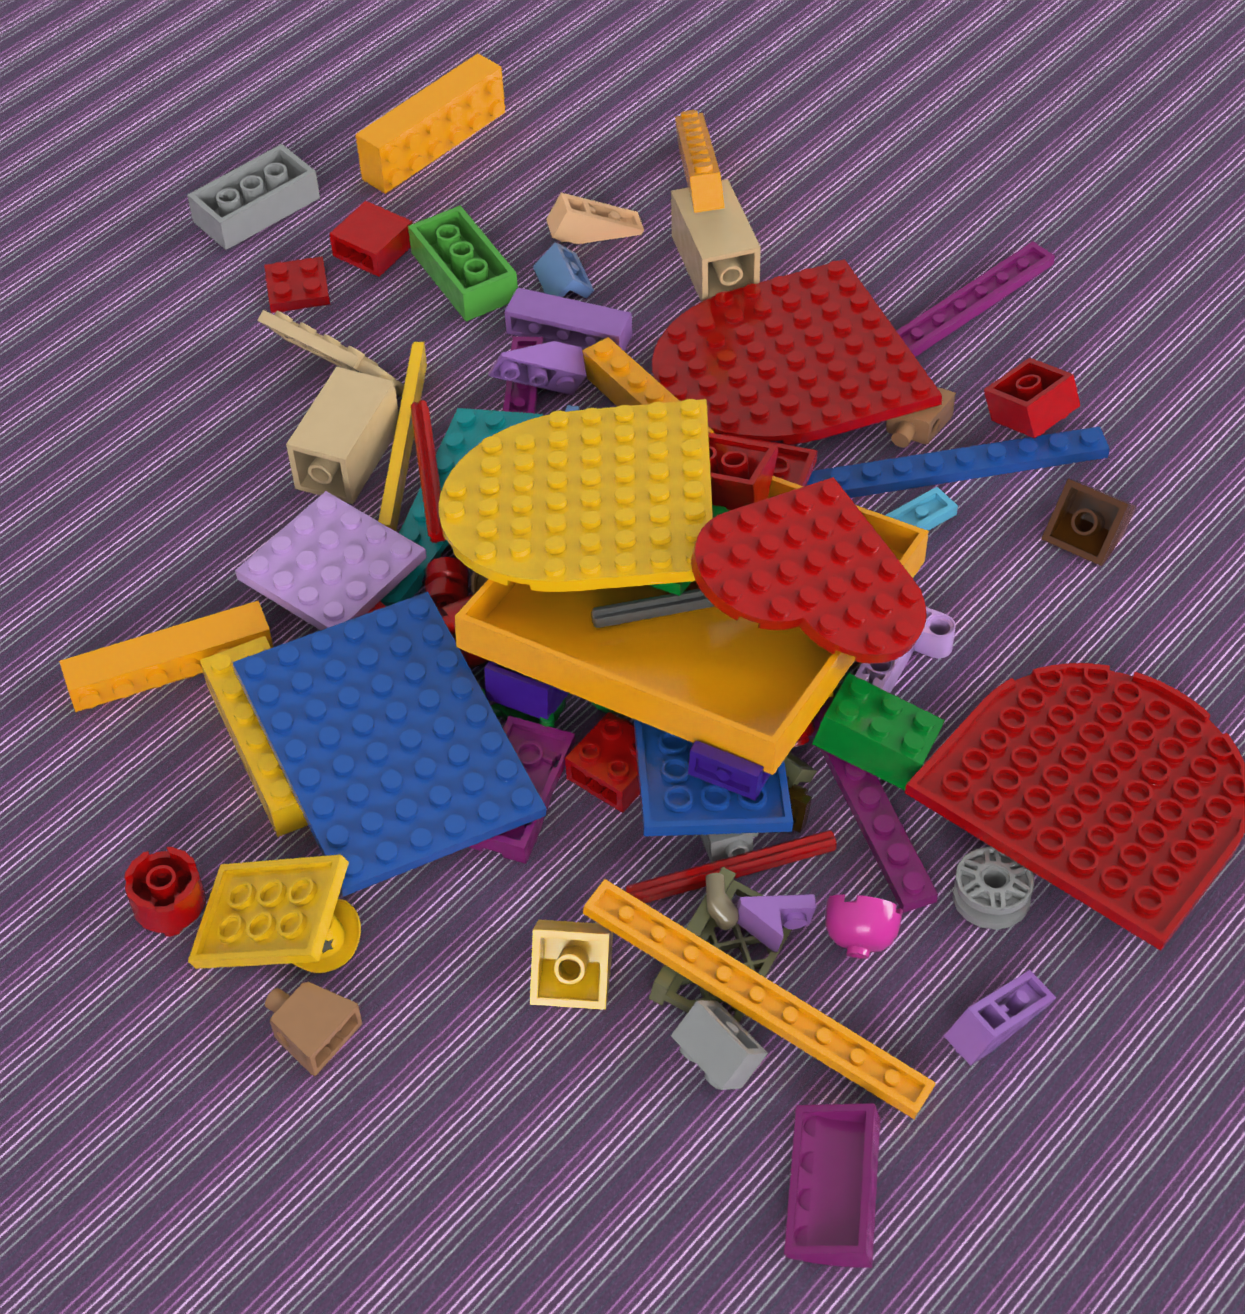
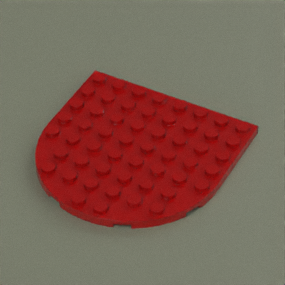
M845 259L832 261L829 264L814 268H806L789 275L777 276L758 284H748L728 292L717 293L715 296L691 307L675 319L658 340L652 358L653 377L679 401L706 399L708 427L715 434L720 435L726 433L764 441L783 440V444L793 445L827 438L942 405L941 392Z
M1065 663L1033 669L1030 675L1017 680L1011 678L1005 681L981 701L906 784L904 792L1160 951L1231 859L1245 833V762L1229 734H1222L1209 720L1211 715L1194 700L1177 689L1138 672H1134V675L1131 676L1110 671L1109 665Z

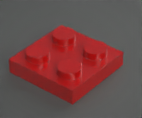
M323 256L264 265L271 313L330 305Z

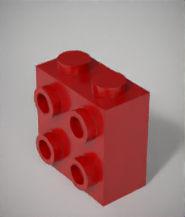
M364 201L329 233L332 254L340 260L380 277L411 248L408 226L412 225V221L380 206Z
M608 712L565 757L566 778L624 813L640 795L634 725L627 719L619 718Z

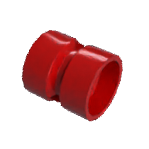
M440 557L428 563L425 571L426 588L424 593L429 592L438 611L441 607L468 597V567L459 559L452 557Z

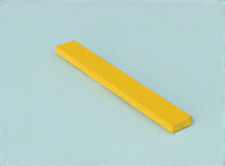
M413 342L378 519V522L396 532L414 439L410 406L413 402L421 400L427 368L424 342Z

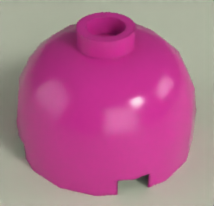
M845 894L833 895L827 899L825 925L828 934L838 946L847 949V956L868 959L870 952L883 951L898 936L903 910L902 908L896 910L897 904L862 895H857L856 900L844 902Z

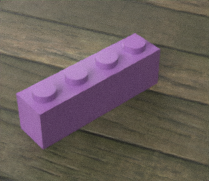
M519 287L504 311L507 334L520 337H543V342L546 343L557 341L582 347V350L598 341L609 337L625 351L632 337L631 312Z

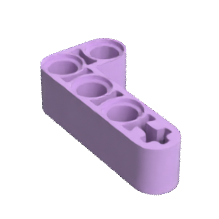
M926 607L925 627L911 650L902 657L889 662L862 663L855 676L891 693L914 651L937 659L949 656L953 649L955 621L947 614Z

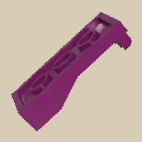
M508 716L503 730L548 809L552 794L565 767V757L572 751L576 742L575 733L549 726L545 727L538 723ZM556 760H559L558 765L555 768L554 764ZM545 817L532 821L531 825L527 823L468 848L483 851L485 848L502 853L503 858L526 864L540 834Z

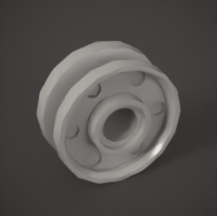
M993 847L978 848L966 854L957 865L952 898L957 911L968 922L981 928L993 930L1009 928L1022 921L1028 913L1035 877L1032 871Z

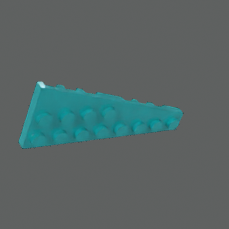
M457 408L436 453L441 490L451 470L470 450L480 444L483 439L518 423L544 415ZM421 487L399 534L425 548L427 558L380 601L385 606L413 597L423 585L422 580L428 563L440 558L441 553L449 544L447 540L439 541L438 543L430 541Z

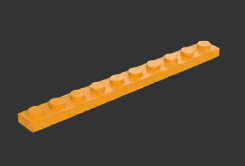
M606 879L603 880L584 905L583 914L912 1119L916 1118L932 1092L936 1082Z

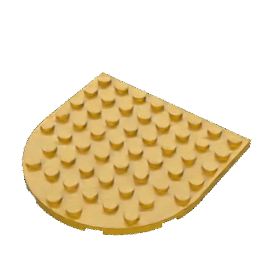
M687 399L667 403L653 402L651 404L633 406L620 405L618 407L598 409L587 408L585 410L568 412L559 410L549 415L518 423L486 437L456 464L445 480L441 490L439 518L445 540L453 548L454 555L476 573L504 585H509L511 581L528 584L531 590L567 592L696 581L691 567L694 544L701 529L713 518L706 399Z

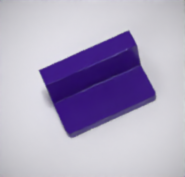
M697 740L690 749L689 775L752 800H756L771 775L764 772V767Z

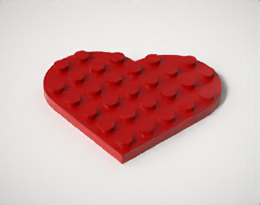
M834 477L717 515L704 525L695 541L691 556V567L697 585L716 608L735 620H738L740 616L749 621L759 623L758 628L767 630H785L800 627L812 641L828 652L834 654L837 650L854 656L855 662L870 664L889 662L905 655L913 648L925 627L927 613L921 589Z

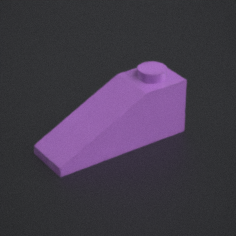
M1028 970L967 1008L944 1037L971 1066L1000 1046L1048 1007L1056 997L1031 970Z

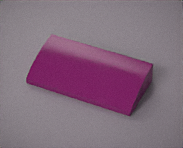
M875 1103L796 1105L784 1248L785 1257L822 1265L872 1268L880 1116Z

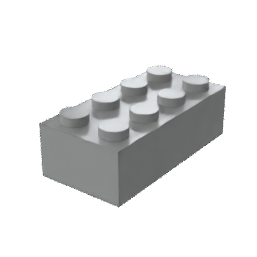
M281 144L191 192L187 197L193 222L227 250L318 200L320 194L316 171Z

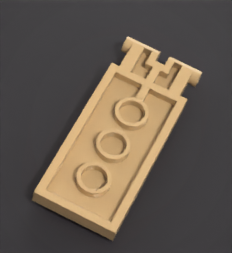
M265 310L262 311L257 321L286 341L341 368L394 381L396 394L402 397L404 384L379 367L376 362L365 357V354L351 346L346 348L333 337L327 334L322 336L316 333L317 331L302 322L298 324L291 317L280 311H276L275 315Z

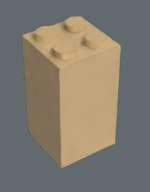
M728 179L721 180L725 206L723 209L694 213L688 187L671 191L672 238L701 302L715 296L719 292H728L748 284L760 283L761 247Z
M340 367L334 369L286 444L295 489L316 495H322L327 491L346 503L354 504L395 436L399 411L394 381Z

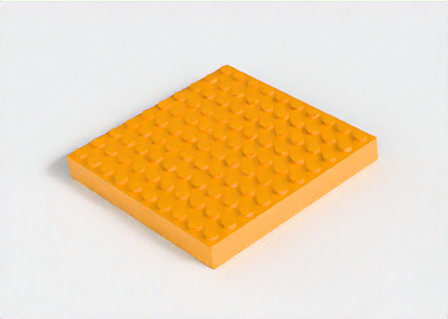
M773 476L768 498L803 486ZM857 506L911 577L914 578L925 562L929 531ZM488 579L455 615L457 648L692 743H695L697 740L764 767L763 771L774 775L855 661L854 656L837 650L832 654L812 641L800 627L785 630L758 628L759 623L749 621L740 616L738 620H735L715 606L601 628L594 627L591 619V612L594 607L671 594L649 585L547 592L531 590L528 584L511 581L509 585H504ZM692 581L685 591L698 589L697 582Z

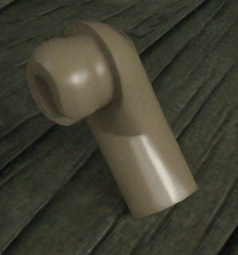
M721 873L708 874L706 876L707 910L719 928L729 930L739 920L738 909L725 893L724 875Z

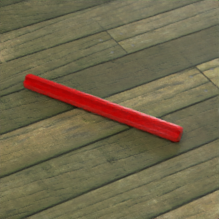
M420 400L419 402H413L410 408L427 532L430 541L438 543L439 541H445L439 518L441 488L430 412L427 402Z
M827 830L630 884L625 887V892L643 903H648L706 887V876L711 873H719L722 867L736 873L735 878L835 851L837 842L833 832Z

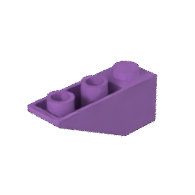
M551 341L502 352L489 370L488 376L573 395L586 377L582 347Z

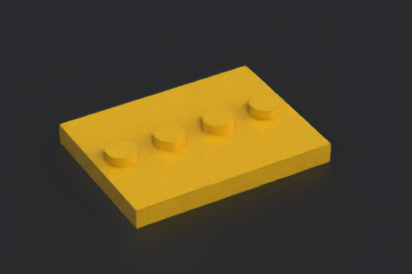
M342 855L220 864L188 962L196 969L319 962L349 862Z

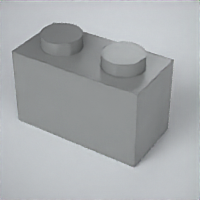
M697 1000L671 1035L679 1044L681 1054L691 1062L696 1063L705 1072V1079L713 1087L720 1090L741 1089L768 1054L718 1001Z

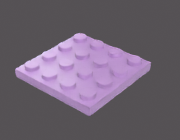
M325 491L239 566L235 572L239 581L317 629L323 630L368 613L427 557L425 548Z

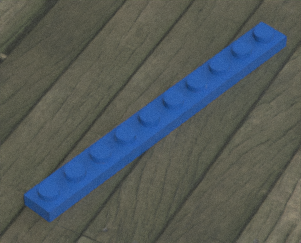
M1100 426L1040 435L1035 439L1027 437L812 471L807 485L834 477L850 498L1103 459L1108 458L1110 448Z

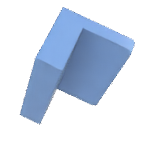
M557 242L533 266L545 294L564 297L571 290L587 299L594 291L577 253Z

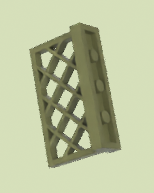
M722 867L719 873L724 875L725 893L731 901L735 894L740 897L763 896L735 881L736 873L725 867ZM706 895L686 927L687 930L703 940H710L711 945L721 951L739 947L744 960L742 964L754 971L761 968L759 974L763 977L767 976L793 930L784 927L783 939L778 952H773L766 946L768 957L752 961L747 945L761 942L754 936L743 938L739 924H736L732 928L736 939L718 943L714 933V929L718 926L707 910ZM665 964L656 977L649 996L650 1000L661 1006L666 1001L687 1013L697 1000L724 1002L715 995L709 996L708 991L698 986L702 995L700 999L690 1001L677 994L682 985L694 982ZM733 1007L735 1011L734 1018L740 1023L745 1014Z

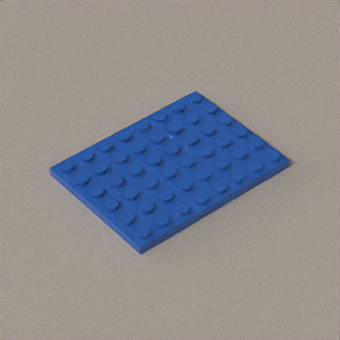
M429 592L233 662L234 672L322 855H342L349 862L340 890L343 897L546 816V806L460 649L456 647V642Z

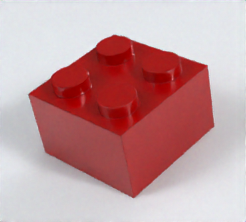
M1028 358L983 389L991 421L1034 439L1081 406L1074 374L1032 358Z

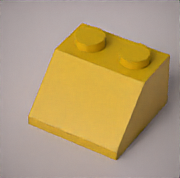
M538 920L533 928L530 1005L606 1010L612 963L613 932L599 923Z

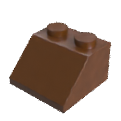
M1068 478L1041 539L1103 566L1124 536L1137 506L1083 482Z

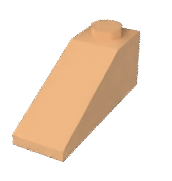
M560 193L546 219L552 238L560 242L575 244L642 235L644 232L640 217L636 211L565 193Z

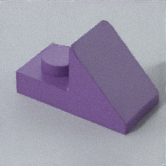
M814 894L740 897L736 907L739 914L737 924L770 950L778 952L783 939L782 926L787 929H799L810 925L816 910Z

